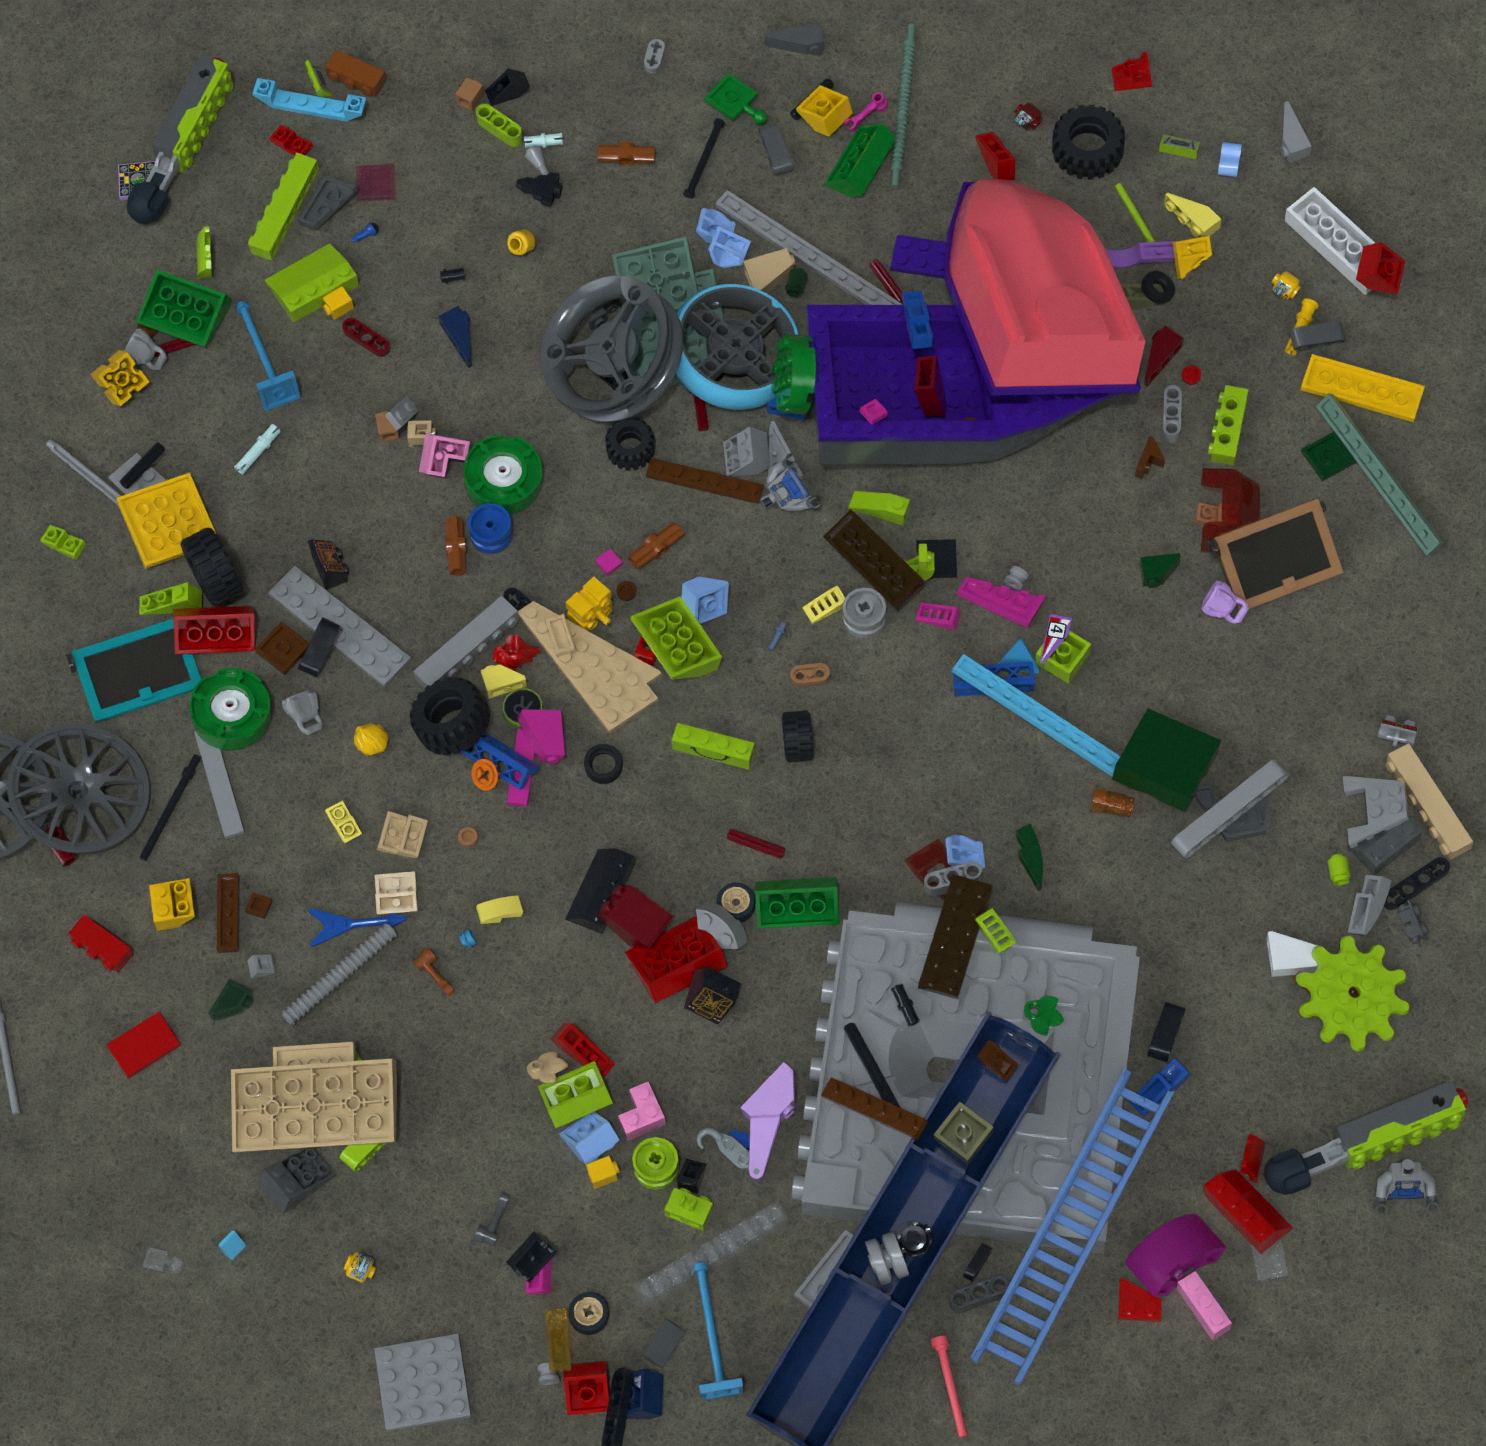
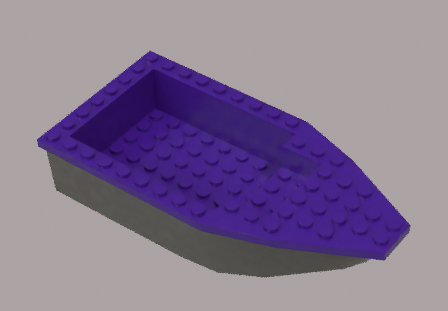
M807 305L806 307L808 335L813 339L812 342L809 341V347L815 348L816 355L813 402L820 464H961L994 461L1034 444L1089 407L1120 394L990 395L955 305H926L929 314V325L933 334L932 347L912 349L903 305ZM937 356L946 397L945 415L925 417L914 390L917 357ZM877 399L888 411V415L871 425L859 411L860 407ZM967 417H973V418H976L977 420H963V419H965V418H967Z

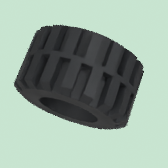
M635 417L634 420L628 418L618 423L614 422L612 423V428H608L605 436L606 451L609 460H611L614 466L617 464L621 470L625 467L626 471L634 468L635 471L638 470V466L645 467V462L650 463L651 457H654L655 454L654 434L650 425L646 426L644 420L640 422L639 418ZM629 438L637 439L641 442L632 449L620 446L622 441Z
M808 710L783 712L782 729L786 761H811L814 754L810 713Z

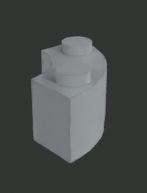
M706 902L696 909L698 929L709 932L721 949H739L748 943L746 932L738 919L736 920L725 907Z

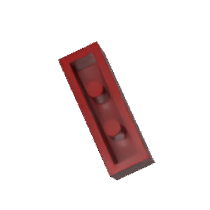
M85 915L68 932L71 938L70 942L74 947L85 949L87 951L86 954L91 959H99L103 962L102 966L110 972L114 970L119 973L134 955L128 945Z

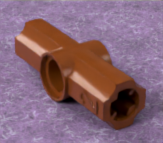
M621 142L619 145L598 146V162H618L621 166L625 164L632 166L634 163L655 164V146H635L631 142Z
M450 516L445 519L447 535L445 546L448 556V569L450 575L461 576L466 573L465 554H467L466 540L463 533L462 517Z
M672 522L658 534L653 533L649 535L642 546L628 555V560L635 569L640 570L653 559H660V555H665L669 547L684 537V532L677 523Z

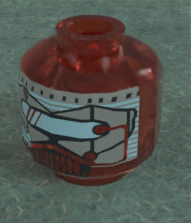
M1030 102L1025 105L1021 103L1014 111L1016 113L1015 122L1025 130H1035L1043 120L1041 117L1042 111Z

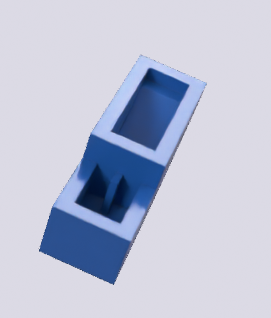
M922 291L902 292L905 320L912 349L932 347L933 334L929 325V314Z
M1174 1058L1160 1073L1157 1072L1137 1094L1160 1104L1167 1091L1172 1092L1178 1089L1192 1073L1178 1059ZM1129 1101L1130 1104L1143 1117L1150 1112L1149 1110Z

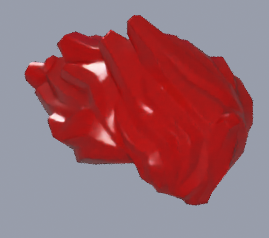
M510 635L507 637L503 647L498 645L493 650L492 661L516 672V667L521 668V664L531 663L533 661L532 658L536 657V654H540L541 650H539L538 646H531L524 642L519 635Z

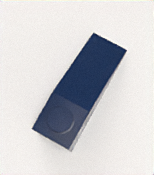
M456 306L438 316L439 323L467 367L470 368L472 366L468 323L470 318L465 310L462 312L460 307Z

